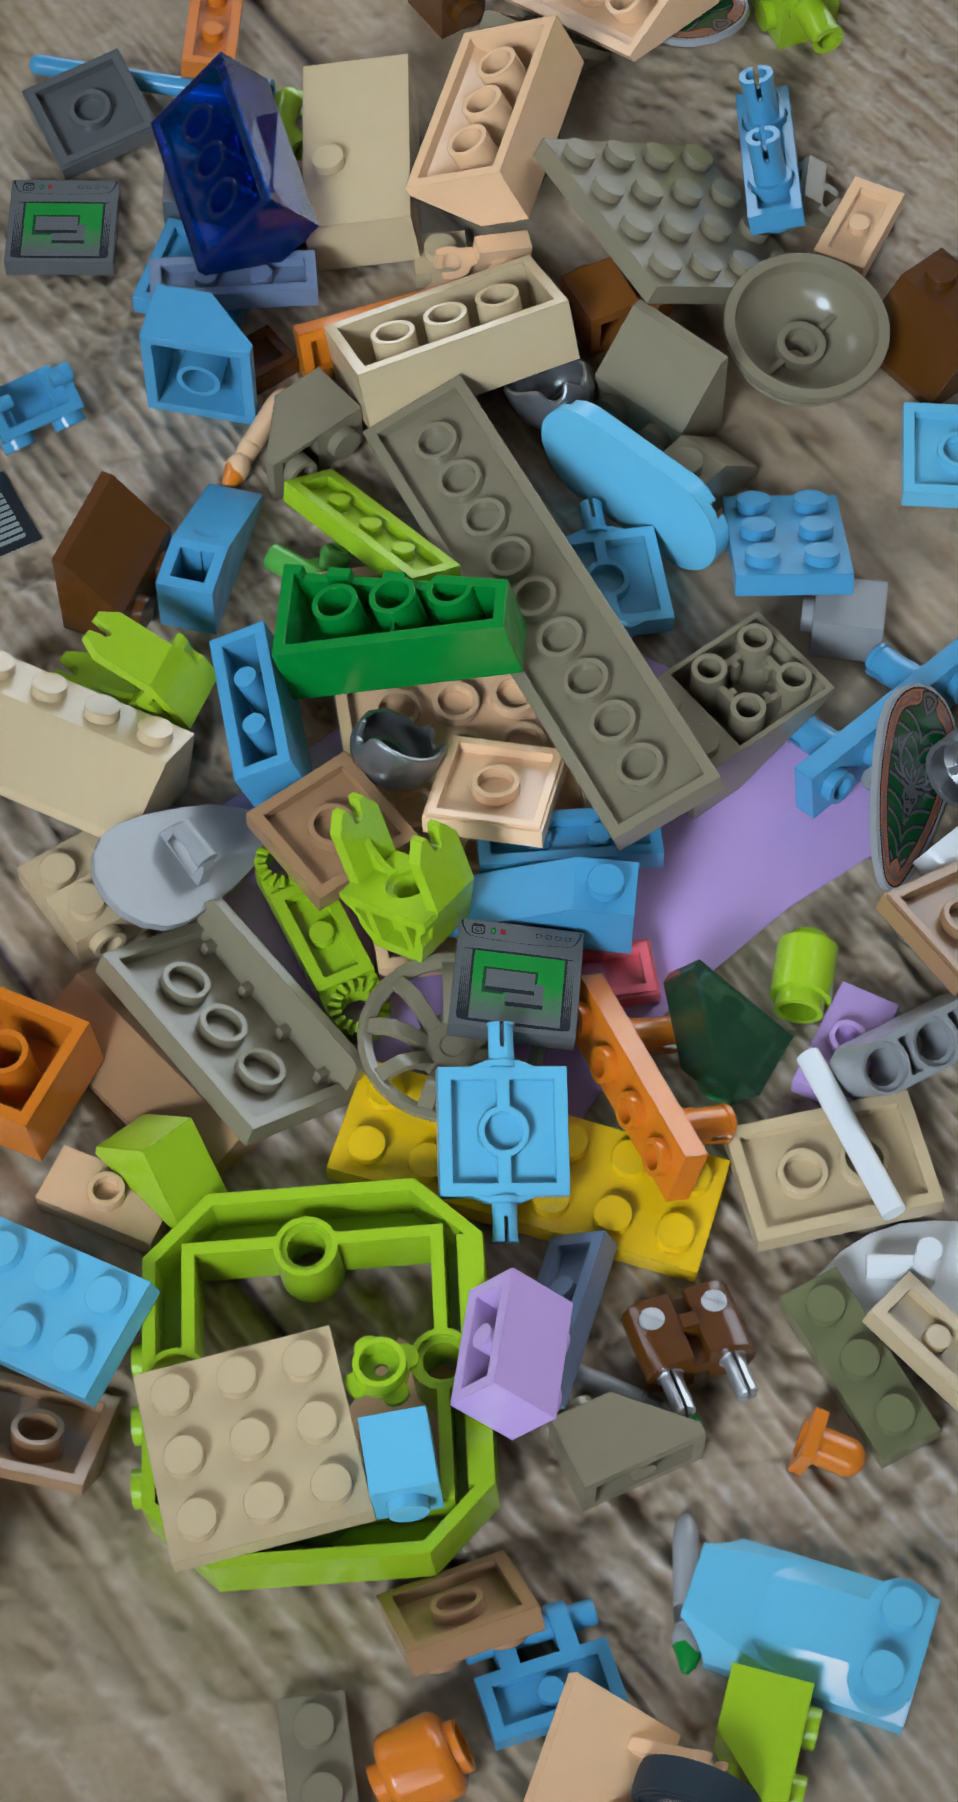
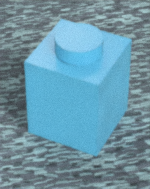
M426 1405L359 1417L358 1424L369 1495L377 1520L389 1518L394 1522H412L426 1517L432 1509L445 1507L433 1433Z

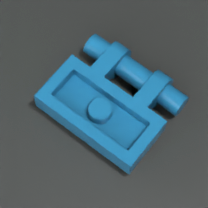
M591 1598L565 1605L563 1600L543 1605L542 1616L546 1630L528 1636L522 1644L507 1650L491 1649L465 1659L468 1666L493 1658L498 1669L497 1671L474 1678V1687L495 1751L547 1735L569 1673H580L628 1703V1698L606 1636L579 1644L576 1631L599 1624ZM552 1640L557 1652L520 1663L516 1650Z

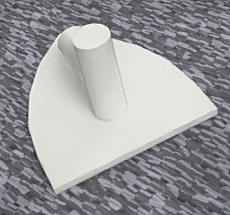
M932 1220L900 1223L870 1233L842 1250L817 1275L819 1276L837 1267L860 1305L868 1314L910 1271L958 1316V1221Z

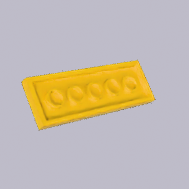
M409 1070L400 1073L389 1082L401 1093L419 1101L428 1075ZM364 1072L361 1079L356 1083L326 1166L327 1178L342 1183L415 1178L438 1196L436 1122L411 1116L393 1106L376 1091ZM568 1115L570 1196L568 1198H534L522 1204H517L518 1233L550 1242L551 1236L605 1230L618 1245L613 1260L696 1284L731 1161L708 1154L689 1199L666 1202L654 1179L645 1171L642 1158L626 1131ZM442 1199L463 1217L492 1225V1205H487L474 1199ZM504 1218V1229H506V1220H505V1218Z

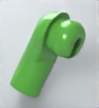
M331 542L321 548L320 557L305 559L283 545L275 543L266 553L263 567L281 578L284 564L303 565L307 573L328 571L329 567L349 568L348 564L351 561V553L338 543Z

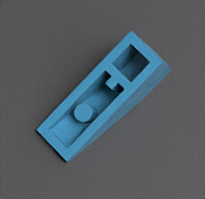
M572 857L473 874L474 884L470 913L467 919L584 933V950L631 954L639 862ZM458 927L448 937L457 938Z

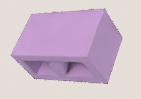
M513 1267L469 1290L450 1405L511 1440L556 1419L562 1402L561 1383L565 1356L570 1345L569 1328L573 1303Z

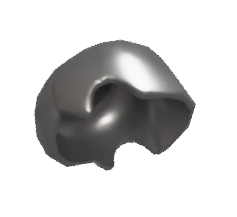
M577 359L504 385V393L513 409L526 423L542 430V424L546 416L565 402H567L566 404H572L575 400L591 402L595 391V376L588 363Z
M388 708L368 710L356 723L350 736V750L355 763L373 783L389 790H409L419 787L433 775L447 751V746L444 744L436 748L435 728L432 725L417 727L407 716Z

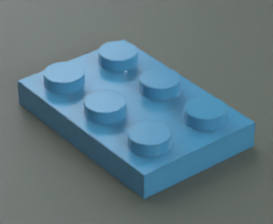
M803 490L794 495L769 496L761 491H745L737 496H722V514L726 518L729 529L727 552L735 596L853 595L854 570L836 495H826L817 490Z

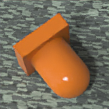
M816 1406L801 1424L787 1470L801 1476L812 1464L839 1476L851 1477L858 1474L864 1468L867 1457L866 1451L857 1439L826 1427L830 1412Z

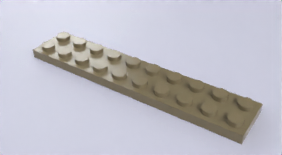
M460 374L363 431L367 442L428 541L461 565L460 576L507 579L527 625L523 672L513 673L511 676L619 851L726 789L718 771Z

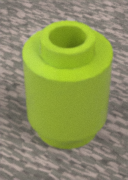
M799 927L790 933L782 935L777 941L769 996L774 1002L773 1010L775 1014L786 1021L800 1024L817 1022L822 1019L824 1010L831 1005L839 949L836 943L829 939L823 931L812 927Z

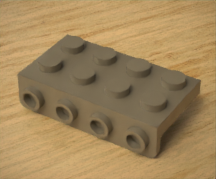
M217 897L206 901L204 904L207 910L198 917L196 922L101 955L95 972L245 1146L348 1105L356 1083L364 1073L358 1050L222 898Z

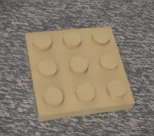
M329 1325L133 1375L170 1562L175 1573L376 1521Z

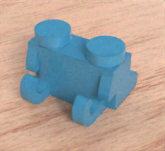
M67 361L53 368L47 364L0 386V446H2L5 455H9L37 442L32 431L52 423L57 433L86 419L82 410L84 404L73 382L75 377Z

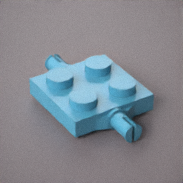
M592 498L591 513L589 499L582 501L578 506V510L581 515L583 529L565 537L629 636L632 638L637 635L673 631L675 617L654 525L627 529L606 526L602 502L599 499Z
M492 1021L486 1023V1027H488V1060L471 1067H437L435 1070L438 1197L440 1199H474L484 1204L492 1205L491 1243L502 1244L505 1242V1218L506 1244L519 1243L517 1204H522L534 1198H568L570 1196L567 1066H533L520 1060H514V1022L504 1021L501 1024L500 1046V1021Z

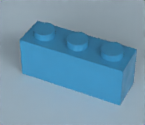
M264 621L209 641L234 781L254 807L312 772L299 701L293 699L271 656L274 635Z

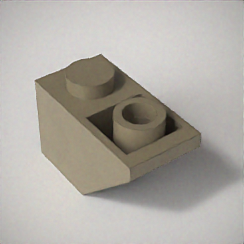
M319 367L274 397L266 464L269 495L276 501L283 497L284 480L320 472L336 460H343L349 457L363 443L361 406Z

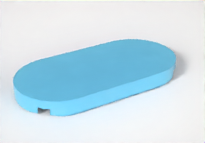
M575 400L572 404H566L567 402H565L546 416L541 430L545 453L557 475L576 495L583 500L589 499L591 506L592 498L599 499L602 502L603 514L624 529L654 525L660 555L680 568L702 570L725 552L729 542L728 523L724 514L717 517L715 510L711 506L716 501L713 493L695 474L607 411L588 401Z

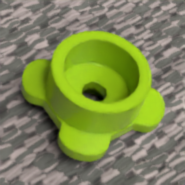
M369 1335L360 1338L354 1345L353 1372L349 1373L344 1379V1387L347 1394L354 1399H362L365 1396L383 1399L385 1404L390 1407L404 1404L410 1395L407 1386L410 1371L419 1364V1355L416 1348L409 1343L399 1344L388 1337ZM385 1366L388 1372L384 1376H378L375 1373L378 1367Z

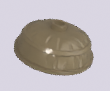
M782 254L754 265L733 286L723 314L725 342L731 357L743 377L765 396L793 406L813 407L826 405L860 390L876 375L889 347V318L884 303L874 287L861 274L848 265L818 254ZM798 350L805 355V357L795 356L789 351Z

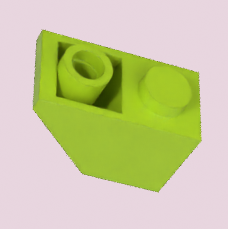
M732 1662L713 1746L714 1753L719 1761L729 1763L727 1773L754 1789L759 1795L761 1802H803L808 1777L795 1774L800 1748L814 1752L823 1710L810 1707L815 1683Z

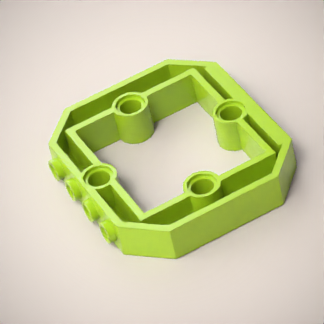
M415 1178L206 1194L142 1258V1278L150 1281L160 1291V1294L142 1324V1343L132 1344V1376L205 1357L204 1281L281 1276L283 1285L291 1296L303 1302L315 1303L328 1299L339 1290L344 1282L346 1270L431 1264L434 1329L422 1334L413 1344L419 1355V1364L411 1370L418 1398L427 1408L438 1413L440 1478L445 1507L432 1509L426 1517L412 1522L401 1523L391 1521L389 1518L378 1520L376 1518V1521L193 1568L219 1592L437 1576L501 1507L497 1431L450 1405L455 1375L444 1380L429 1376L431 1371L438 1365L444 1363L457 1365L469 1290L489 1280L488 1259L483 1233ZM313 1252L324 1255L319 1262L311 1266L305 1267L295 1264L300 1257ZM139 1405L132 1406V1440L134 1446H142V1468L131 1470L130 1490L134 1510L142 1509L152 1532L167 1545Z

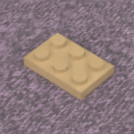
M907 1089L889 1096L868 1097L849 1101L853 1112L906 1206V1210L901 1215L891 1220H883L822 1107L737 1125L736 1134L731 1135L733 1140L729 1144H724L728 1160L731 1161V1171L756 1253L942 1212L945 1200Z

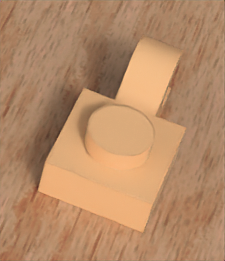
M528 230L474 236L472 247L444 246L436 249L433 265L435 269L448 267L455 270L441 274V285L528 254L531 256L533 247Z

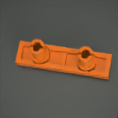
M602 973L581 975L575 1043L589 1065L592 1078L601 1086L613 1107L619 1125L622 1129L626 1130L642 1158L645 1171L654 1179L666 1202L689 1199L708 1157V1153L703 1145L731 1143L733 1140L731 1135H735L737 1130L736 1115L732 1107L727 1103L696 1108H681L650 1056L664 1053L675 1054L678 1052V1044H682L683 1030L676 1015L670 1013L656 1017L629 1018Z

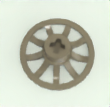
M455 953L429 955L422 963L412 960L396 968L383 978L368 996L360 1013L357 1029L359 1058L365 1075L376 1091L398 1109L411 1116L431 1122H436L435 1070L437 1067H471L488 1060V1040L447 1035ZM442 970L443 1014L436 1016L427 1000L410 980L422 974ZM393 992L397 993L411 1008L421 1026L420 1029L396 1019L377 1017L382 1005ZM384 1035L405 1042L415 1051L396 1055L379 1066L373 1050L372 1036ZM531 1046L527 1062L514 1055V1060H520L533 1066H542L547 1047ZM414 1069L421 1070L422 1074L428 1075L419 1101L401 1093L389 1081L402 1072Z

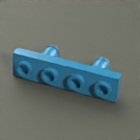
M758 65L759 85L755 83L753 67L744 69L739 74V82L742 86L743 94L736 95L747 215L751 236L763 233H782L790 228L806 225L788 85L775 87L774 73L768 65Z
M958 638L921 666L907 659L886 642L880 643L870 652L865 662L867 667L865 670L866 674L890 688L891 691L841 731L835 730L812 715L787 740V742L794 744L809 755L794 767L796 807L814 819L831 804L842 802L849 795L852 788L861 781L865 770L872 767L877 723L885 701L897 688L911 683L924 684L933 687L946 700L949 709L956 704L958 705Z

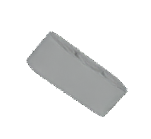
M952 993L940 995L838 1047L830 1059L829 1068L845 1097L856 1099L893 1095L957 1063L958 995L955 997ZM917 1034H919L921 1038V1053H919L917 1049ZM868 1058L870 1059L873 1067V1074L871 1079L869 1078L866 1069Z

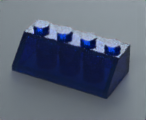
M220 52L150 123L197 271L205 276L283 262L319 227L268 79L225 53Z

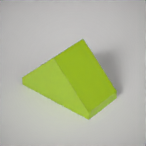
M143 1114L96 1146L95 1154L114 1173L118 1174L124 1183L171 1229L206 1194L227 1193L191 1117Z

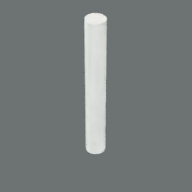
M810 1048L797 1057V1062L883 1220L896 1218L906 1210V1206L819 1048Z

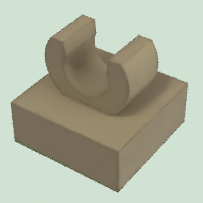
M809 155L799 164L804 216L811 226L823 229L828 225L835 213L826 207L838 197V191L830 184L825 183L827 164ZM797 227L790 228L787 231L792 233Z

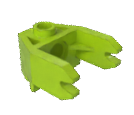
M99 611L92 622L107 637L88 630L82 638V642L88 652L65 651L59 659L74 676L55 669L53 673L59 674L66 680L97 693L112 696L119 702L147 714L165 718L172 724L189 731L216 682L214 667L203 655L191 647L189 640L180 632L170 642H167L121 612Z
M352 792L348 795L352 811L351 815L348 811L336 807L332 810L330 835L350 882L339 892V895L344 903L357 915L360 924L378 947L422 963L458 927L460 918L467 919L469 917L474 876L458 833L446 824L431 819L427 822L430 843L426 838L414 835L410 840L409 855L397 851L378 803L363 795Z

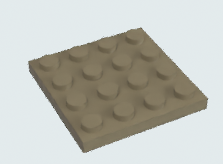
M543 138L533 154V157L647 304H726L733 286L747 270L763 260L787 254L770 233L751 236L747 205L742 200L740 190L725 179L713 164L712 155L699 145L692 143L686 145L660 144L653 141L648 143H632L619 140L591 141L579 138Z

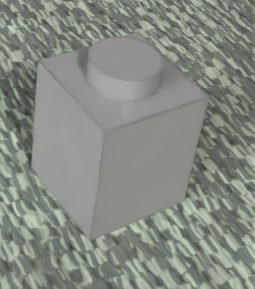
M854 579L853 595H815V598L803 597L799 632L810 633L808 656L866 662L870 652L882 643L888 582Z

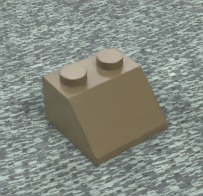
M639 299L629 311L595 373L593 404L607 411L663 452L681 435L713 437L722 427L728 356L642 299Z

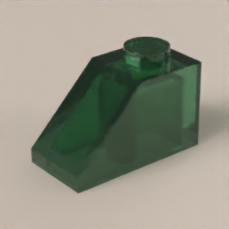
M700 959L670 972L663 984L681 1069L697 1082L699 1090L706 1097L717 1103H727L732 1106L759 1096L794 1036Z

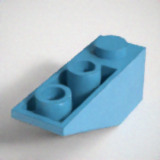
M210 483L207 485L173 534L155 582L161 624L217 635L264 501L263 494Z

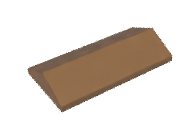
M97 965L78 973L50 1006L90 1022L104 1061L88 1087L126 1125L143 1114L191 1117L220 1176L265 1140L262 1139L248 1146H245L95 972Z
M0 1371V1478L83 1495L101 1475L121 1409L122 1397L103 1394L94 1408L29 1377Z

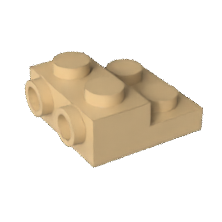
M85 831L79 832L17 867L19 880L81 967L96 958H101L103 953L123 947L126 941L147 930V928H141L119 917L102 900L92 880L90 859L99 837Z

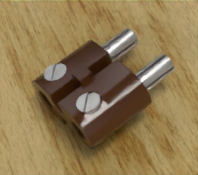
M709 1281L684 1288L683 1298L673 1301L670 1300L668 1293L635 1303L622 1314V1325L648 1388L655 1392H665L673 1413L681 1416L686 1415L687 1418L695 1414L696 1407L687 1385L693 1384L695 1374L705 1371L709 1379L727 1374L737 1399L740 1401H747L748 1398L752 1400L758 1395L759 1389L748 1366L755 1357L756 1350L731 1292L723 1281Z

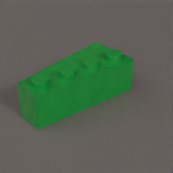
M284 564L271 656L294 700L523 672L527 625L507 579L435 575L429 582L410 580L406 572L384 571L382 578L355 576L351 568L329 567L327 574L307 573L303 565Z

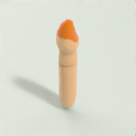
M285 387L278 388L269 395L241 439L235 453L227 459L221 483L222 486L236 488L248 477L252 462L269 438L274 397L286 389Z

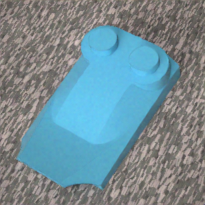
M743 1538L724 1543L704 1542L680 1617L690 1628L702 1656L703 1669L729 1677L732 1662L812 1682L815 1684L810 1705L901 1735L933 1630L940 1599L931 1597L923 1586L910 1579L894 1578L881 1581Z

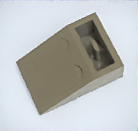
M756 611L657 677L718 771L726 787L723 791L686 813L694 820L737 791L835 693V687L759 611Z

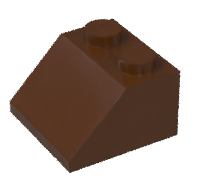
M940 248L904 272L883 299L889 318L890 341L885 359L880 368L920 403L942 404L958 393V260L944 248Z
M101 471L55 552L52 564L64 628L84 635L88 630L107 637L92 622L99 611L121 612L146 628L154 611V599L157 595L155 582L172 535L171 528L113 474Z

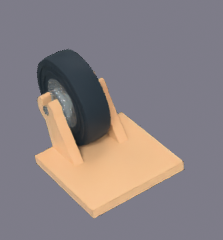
M572 1672L568 1674L523 1802H761V1799L749 1785L727 1773L729 1763L725 1761L715 1762L716 1760L712 1758L713 1753L678 1746L681 1737L679 1733L580 1673Z

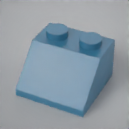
M156 284L139 334L148 407L251 425L258 413L254 355L251 342L212 293L198 291L189 287Z

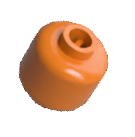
M433 1712L420 1713L380 1732L374 1740L373 1753L375 1763L366 1766L369 1783L379 1802H452L466 1794L468 1774L476 1771L473 1754L458 1723L454 1719L444 1722L439 1715Z

